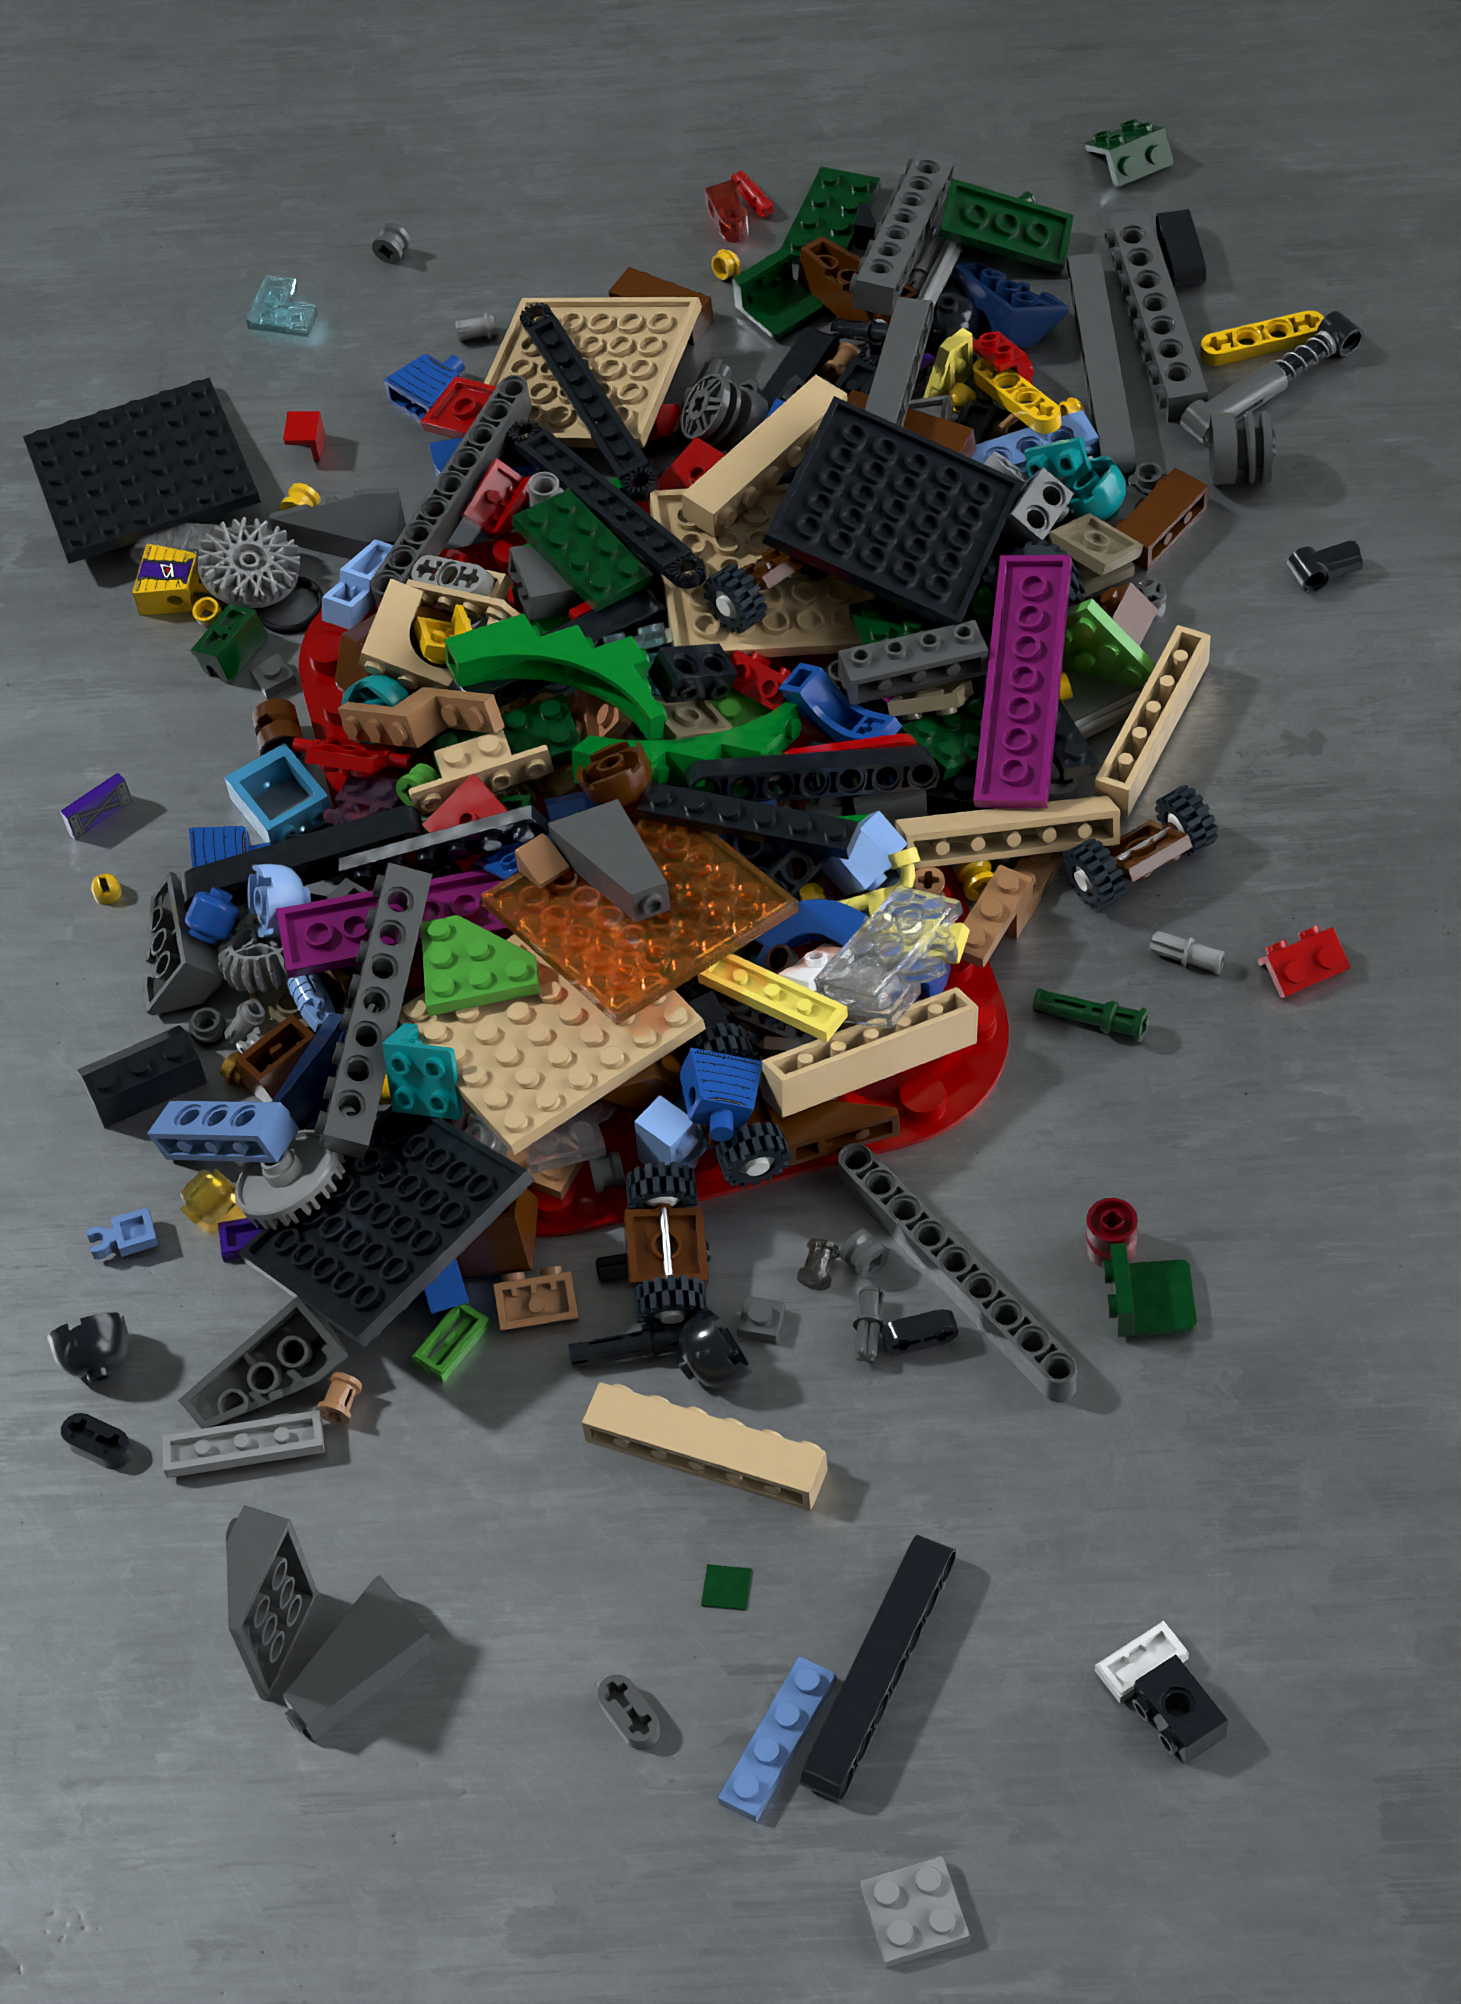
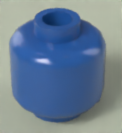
M212 887L210 893L205 891L196 893L185 916V923L190 928L189 934L211 944H216L217 940L227 939L239 915L238 907L231 902L233 895L216 887Z

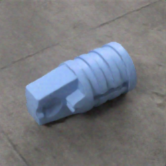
M314 973L288 978L286 986L300 1014L314 1033H317L327 1016L335 1014L331 998L323 986L319 975Z

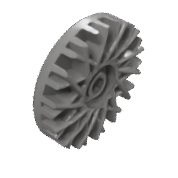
M246 517L242 518L241 524L236 519H233L232 527L226 528L223 521L220 528L217 526L213 528L212 536L206 533L205 540L201 542V549H199L198 553L199 577L206 589L225 603L246 608L270 606L287 597L298 582L300 571L298 545H294V539L288 542L286 530L280 531L279 526H276L274 532L269 530L267 520L260 524L259 519H255L254 526L246 525Z
M315 1130L298 1131L277 1163L248 1162L242 1170L236 1184L235 1201L247 1219L257 1228L261 1224L265 1229L271 1226L276 1230L278 1219L285 1226H288L291 1220L294 1223H298L299 1220L295 1215L297 1209L301 1208L307 1215H310L311 1208L320 1209V1205L315 1199L316 1195H324L329 1199V1193L337 1191L332 1180H342V1174L345 1173V1169L341 1165V1163L345 1162L344 1155L318 1148L321 1135L314 1133Z

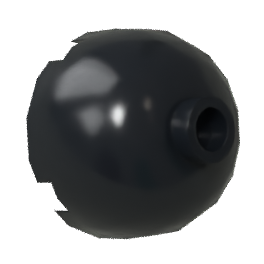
M955 293L940 294L934 307L933 321L926 343L928 353L937 356L941 341L953 336L961 328L972 333V338L974 337L975 340L980 338L982 335V325L979 310L970 299Z
M706 1307L687 1321L682 1328L678 1341L682 1357L677 1360V1363L689 1380L696 1377L705 1386L713 1388L728 1387L750 1375L752 1370L746 1367L749 1363L728 1328L717 1327L715 1321L720 1319V1317L711 1307Z
M116 1312L80 1318L81 1325L71 1330L68 1323L50 1332L47 1338L58 1366L66 1374L73 1377H87L89 1383L100 1382L112 1376L110 1370L115 1369L123 1362L128 1354L130 1345L124 1316L120 1318V1314Z

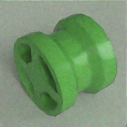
M419 763L410 770L409 774L402 776L397 781V794L407 806H413L408 790L440 779V776L431 766Z

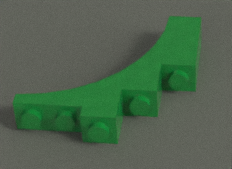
M523 613L444 639L446 665L459 688L485 681L504 679L545 680L569 685L596 695L618 708L638 726L648 740L663 739L664 723L667 722V714L663 704L660 701L656 702L652 696L651 686L647 679V669L650 668L648 654L644 648L638 647L632 636L595 648L592 639L589 636L585 637L578 625L541 636L536 625L531 626Z
M784 702L772 712L750 723L729 730L696 737L672 740H626L589 735L572 749L574 783L579 784L576 778L578 767L582 764L585 770L592 763L589 756L608 745L627 741L630 747H636V742L641 743L652 767L651 782L668 783L687 787L684 780V772L688 765L695 761L781 755V752L800 735L801 720L798 719V704ZM740 777V778H737V779H739V780H744V781H745L746 778H745V777ZM702 780L696 786H705L710 780Z

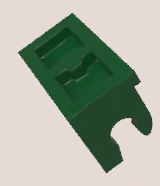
M229 603L190 651L192 655L196 656L201 668L208 676H211L215 669L222 682L230 684L265 642L268 635L256 610Z

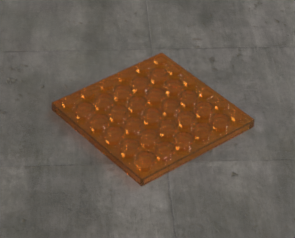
M641 800L624 810L667 881L671 910L635 922L572 868H570L569 872L541 889L521 872H518L481 894L482 905L616 1025L799 912L798 900L715 833L639 819L637 807Z

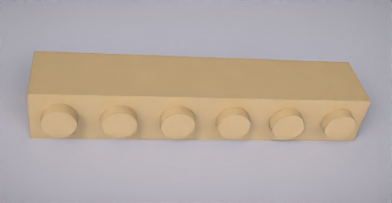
M817 375L812 377L682 494L683 517L691 523H695L696 526L713 537L718 535L724 528H729L737 516L746 508L752 507L757 502L759 496L769 487H774L791 467L794 468L799 465L833 397H838L847 402V393Z
M1180 625L1176 626L1095 778V796L1107 795L1120 809V815L1128 817L1209 663L1211 637L1209 634Z
M1107 795L1048 802V809L992 808L895 820L896 831L908 843L902 850L917 847L921 862L914 864L915 869L1069 851L1091 838L1102 842L1103 846L1120 844V809Z
M958 987L836 1032L828 1042L817 1039L762 1060V1098L783 1118L977 1043L978 1006Z
M599 1382L581 1422L586 1442L809 1511L813 1508L828 1470L826 1451L821 1450L819 1446L812 1442L801 1441L798 1443L785 1439L779 1433L772 1430L764 1429L759 1431L746 1427L742 1422L733 1418H725L723 1420L710 1416L697 1407L689 1406L684 1408L671 1404L661 1396L650 1395L648 1397L634 1393L630 1388L621 1384H613L611 1386Z

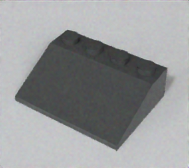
M244 1505L238 1518L231 1520L226 1532L228 1624L230 1633L259 1698L268 1701L315 1601L318 1590L290 1519Z

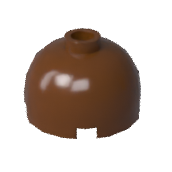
M627 741L608 745L589 756L592 763L585 770L582 764L578 767L576 778L588 799L596 806L618 799L625 811L630 810L639 804L640 799L652 781L650 760L639 742H636V747H630Z

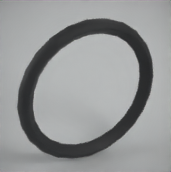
M299 576L297 583L305 584L315 592L317 606L307 619L297 624L288 626L273 624L263 617L260 608H253V610H256L263 626L277 632L298 631L310 625L313 618L322 608V597L324 594L321 588L314 581Z

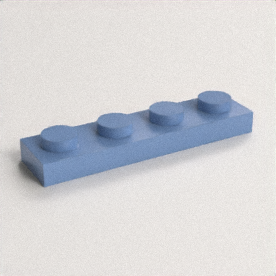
M800 1656L797 1658L719 1794V1805L757 1823L837 1681L836 1673Z

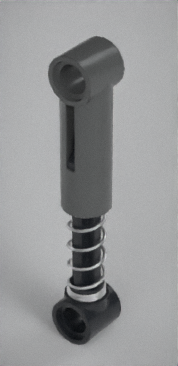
M1339 311L1329 313L1320 322L1315 337L1309 338L1306 341V345H1298L1294 353H1286L1283 360L1266 362L1207 402L1197 400L1189 405L1181 417V426L1205 446H1209L1210 413L1233 412L1237 422L1246 415L1247 411L1255 410L1287 389V380L1289 378L1296 379L1297 373L1300 371L1306 372L1307 367L1312 363L1317 365L1318 359L1321 357H1329V355L1337 353L1342 357H1346L1353 353L1363 339V330Z

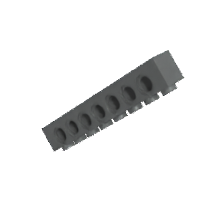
M919 147L915 158H909L905 175L902 174L900 177L898 190L893 191L890 207L886 206L882 223L877 224L874 240H870L868 243L866 257H861L858 273L852 276L849 293L854 294L852 308L891 316L897 298L902 293L947 195L949 184L953 178L955 155Z
M1148 209L1109 215V229L1104 230L1106 247L1113 250L1111 253L1114 271L1119 270L1120 291L1121 293H1127V312L1129 316H1134L1135 318L1133 320L1134 334L1136 339L1142 340L1141 355L1143 362H1149L1150 365L1148 366L1151 386H1157V406L1159 409H1164L1168 422L1181 420L1184 411L1197 400L1208 401V389Z
M388 863L385 875L377 874L372 896L379 897L376 908L369 907L364 929L371 931L368 942L361 940L356 962L362 963L360 975L353 974L348 991V996L354 997L352 1009L345 1007L340 1024V1030L346 1031L344 1043H336L331 1064L338 1065L335 1077L328 1076L323 1098L330 1101L327 1112L320 1111L314 1133L321 1135L318 1147L320 1149L364 1159L368 1149L386 1074L382 1043L397 1028L432 874ZM397 904L404 911L395 912L388 905ZM390 937L396 942V945H387L380 938ZM381 970L385 972L389 978L380 979L376 977L372 971ZM374 1004L380 1008L381 1012L372 1013L364 1005ZM356 1038H367L372 1042L373 1046H361L356 1041ZM352 1071L358 1072L363 1075L365 1080L354 1081L347 1073ZM349 1106L356 1111L357 1115L346 1116L340 1111L339 1107Z

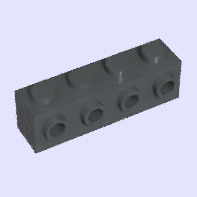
M975 620L964 622L957 626L950 625L921 631L915 634L838 651V676L850 705L987 675L988 648Z

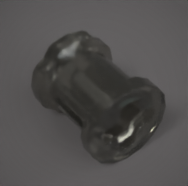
M810 1239L806 1245L808 1255L804 1267L798 1270L797 1279L801 1284L811 1289H829L832 1283L830 1273L833 1264L840 1258L839 1247L825 1239Z

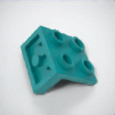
M404 1023L382 1043L392 1112L453 1120L460 1119L463 1116L461 1095L456 1086L458 1073L454 1049L423 1044L419 1040L418 1025Z

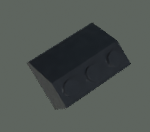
M180 1025L77 1069L104 1128L208 1083L200 1059L186 1031Z

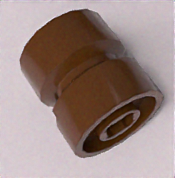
M270 699L260 703L253 710L251 717L260 755L268 753L283 743L293 752L294 738H303L295 705L285 699ZM293 752L298 759L303 754L301 752Z

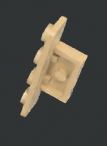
M486 570L494 578V587L488 596L410 579L406 583V585L424 591L421 604L432 607L435 603L448 611L454 612L456 604L463 605L465 612L469 615L479 618L481 614H484L489 618L491 617L499 621L520 615V613L504 601L514 581L504 573ZM458 571L452 574L448 584L454 581Z
M501 729L497 733H489L434 751L442 778L410 788L408 792L413 807L419 810L420 815L435 812L473 773L494 792L531 779L540 778L543 775L554 772V767L547 745L512 755L504 731Z

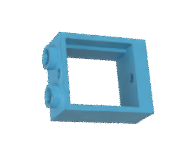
M285 743L224 777L231 800L266 843L271 842V844L285 841L287 835L306 834L334 818L328 795ZM294 776L311 798L270 821L253 799Z

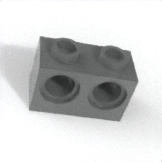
M1044 467L1027 479L1019 490L1001 533L1020 549L1025 547L1026 542L1032 541L1034 545H1037L1039 541L1047 542L1054 523L1057 525L1068 514L1070 508L1066 505L1074 493Z

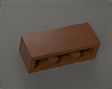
M631 267L625 270L608 291L609 297H699L702 308L687 342L693 346L714 321L711 297Z
M1174 468L1165 478L1162 477L1158 480L1154 490L1146 498H1141L1135 505L1134 510L1125 519L1118 521L1115 526L1116 529L1144 545L1141 556L1131 561L1133 564L1148 571L1207 509L1209 485Z

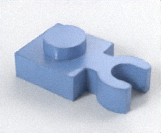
M148 1207L112 1217L113 1227L111 1228L93 1227L86 1231L90 1243L99 1240L103 1241L100 1245L90 1247L93 1258L97 1260L106 1258L114 1249H119L121 1257L159 1246Z

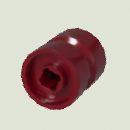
M1104 1198L1095 1202L1089 1209L1086 1217V1251L1088 1257L1094 1264L1103 1268V1260H1110V1244L1126 1243L1128 1262L1130 1263L1137 1251L1138 1218L1136 1211L1132 1205L1118 1198Z

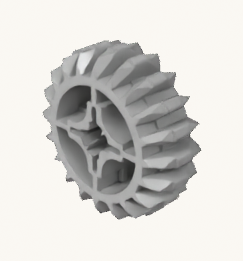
M245 924L244 929L233 931L232 936L223 940L224 944L218 948V965L229 987H236L237 991L247 990L249 993H254L257 990H261L265 993L268 989L272 988L278 990L280 986L287 983L288 975L281 936L261 938L255 933L253 924Z

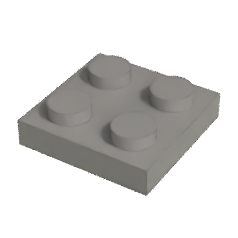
M943 1856L860 1881V1888L886 1968L970 1943V1934Z

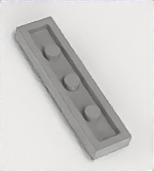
M320 1410L161 1435L163 1471L166 1478L325 1453L323 1422Z

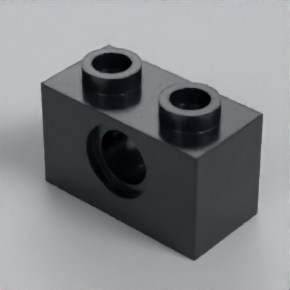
M1176 1654L1135 1680L1134 1699L1132 1700L1134 1708L1144 1721H1152L1159 1730L1158 1737L1164 1748L1171 1755L1176 1753L1184 1764L1226 1738L1228 1719ZM1179 1706L1184 1708L1187 1713L1183 1716H1173L1167 1712V1709Z

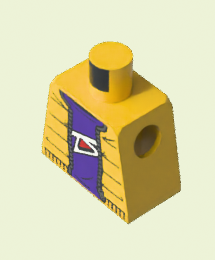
M146 544L132 591L139 615L192 611L198 593H210L199 577L198 555L194 552Z

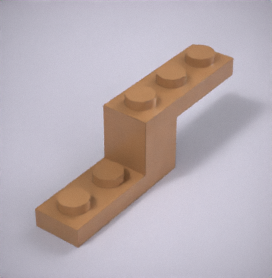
M422 687L394 707L346 702L338 708L342 719V727L349 740L419 748L447 728L497 733L505 727L493 694Z
M1065 851L1021 856L1013 870L1002 865L998 866L963 923L970 931L961 960L984 968L1004 934L1015 939L1019 937L1062 866Z

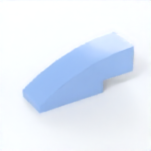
M375 539L340 569V582L322 597V621L349 630L364 619L376 604L371 589L372 577L393 545Z

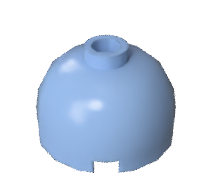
M276 864L253 865L252 868L257 873L249 874L248 907L250 914H257L259 924H253V929L257 936L261 938L280 936L276 909L310 903V890L308 887H303L300 877L286 866Z

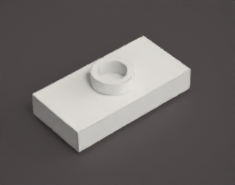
M824 943L815 950L806 953L797 964L786 968L778 975L816 991L855 964V952Z
M1162 1621L1095 1665V1672L1118 1702L1122 1703L1134 1695L1135 1680L1175 1654L1182 1662H1185L1189 1659V1652L1168 1625Z

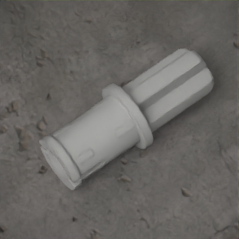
M1160 931L1153 935L1150 943V951L1181 961V965L1184 967L1190 964L1212 971L1215 974L1220 973L1226 956V951L1195 943V938L1191 937L1189 940H1185Z

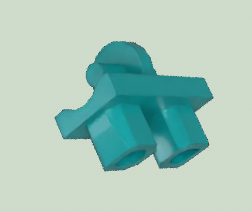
M1083 436L1058 440L1054 443L1027 448L1024 451L1029 477L1043 467L1055 478L1090 472L1093 468L1086 454Z

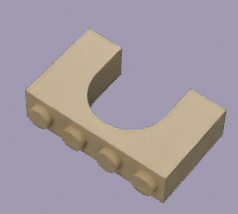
M390 578L361 651L358 665L364 666V669L372 675L391 676L409 689L429 687L448 690L449 684L454 679L449 668H438L424 662L416 654L410 642L409 631L420 606L424 591ZM490 617L487 625L498 622L499 620Z

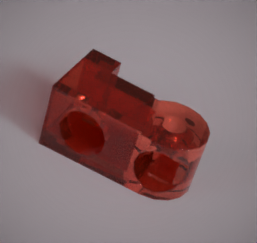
M732 179L705 188L706 209L722 238L733 243L744 240L749 233L746 209L740 205L739 187L735 180Z

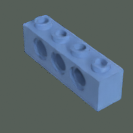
M1081 410L1062 416L1060 429L1050 434L1037 433L1028 427L976 444V451L972 459L984 463L993 452H998L1029 476L1024 454L1027 448L1083 436L1087 457L1093 456L1097 458L1099 453V437L1084 411Z
M169 1101L147 1134L166 1160L277 1163L299 1131V1128L291 1118L289 1110L281 1102Z

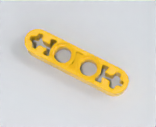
M1303 311L1208 334L1201 341V360L1211 366H1220L1295 348L1298 345H1306V341L1309 338L1315 337L1317 328L1324 317L1317 311ZM1282 331L1286 333V336L1275 338L1270 333ZM1248 338L1254 340L1255 343L1246 346L1240 344L1239 341Z
M982 358L973 364L975 384L1032 430L1041 434H1050L1060 429V407L1014 370L1008 368L998 372ZM1012 386V388L1003 389V387ZM1027 401L1032 402V403H1028V404H1021L1022 402H1027Z

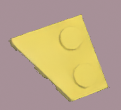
M961 328L953 336L943 341L939 347L923 398L948 395L956 383L964 384L973 373L972 333Z

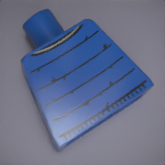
M424 354L384 379L388 401L406 414L421 421L455 376L459 377V374L465 370V366L461 359L455 355H451L442 363L432 356Z
M244 826L189 828L192 868L271 845V842L252 845L247 828Z
M691 1048L679 1071L688 1119L693 1123L710 1126V1137L713 1140L720 1142L730 1140L734 1135V1131H740V1127L747 1123L753 1112L762 1061Z

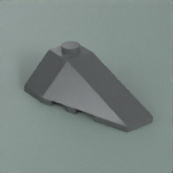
M398 488L361 489L354 491L353 497L338 500L334 496L327 498L325 504L311 507L304 504L270 513L269 517L272 531L274 532L276 526H279L280 531L286 530L288 542L294 539V545H298V547L350 560L375 539L394 545L406 527Z
M169 872L151 896L148 932L153 933L154 938L151 948L146 951L145 960L152 964L151 977L147 976L143 983L146 1013L150 1015L202 1004L212 992L220 988L224 978L218 965L219 953L214 944L202 941L189 934L190 928L185 923L187 912L184 908L181 882L177 874Z
M296 1296L178 1401L201 1429L214 1427L320 1382L349 1355L329 1323L308 1308Z

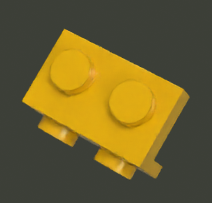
M457 604L455 605L451 622L417 616L414 627L423 657L436 664H446L444 639L472 630L471 619L467 617L464 606Z

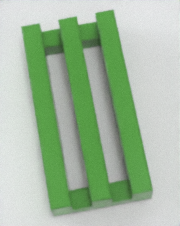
M466 1303L452 1307L411 1356L412 1363L417 1367L421 1365L424 1367L425 1372L430 1375L434 1373L437 1379L444 1383L491 1326L490 1318ZM466 1314V1318L455 1331L453 1330L445 1339V1343L431 1359L427 1358L461 1316Z

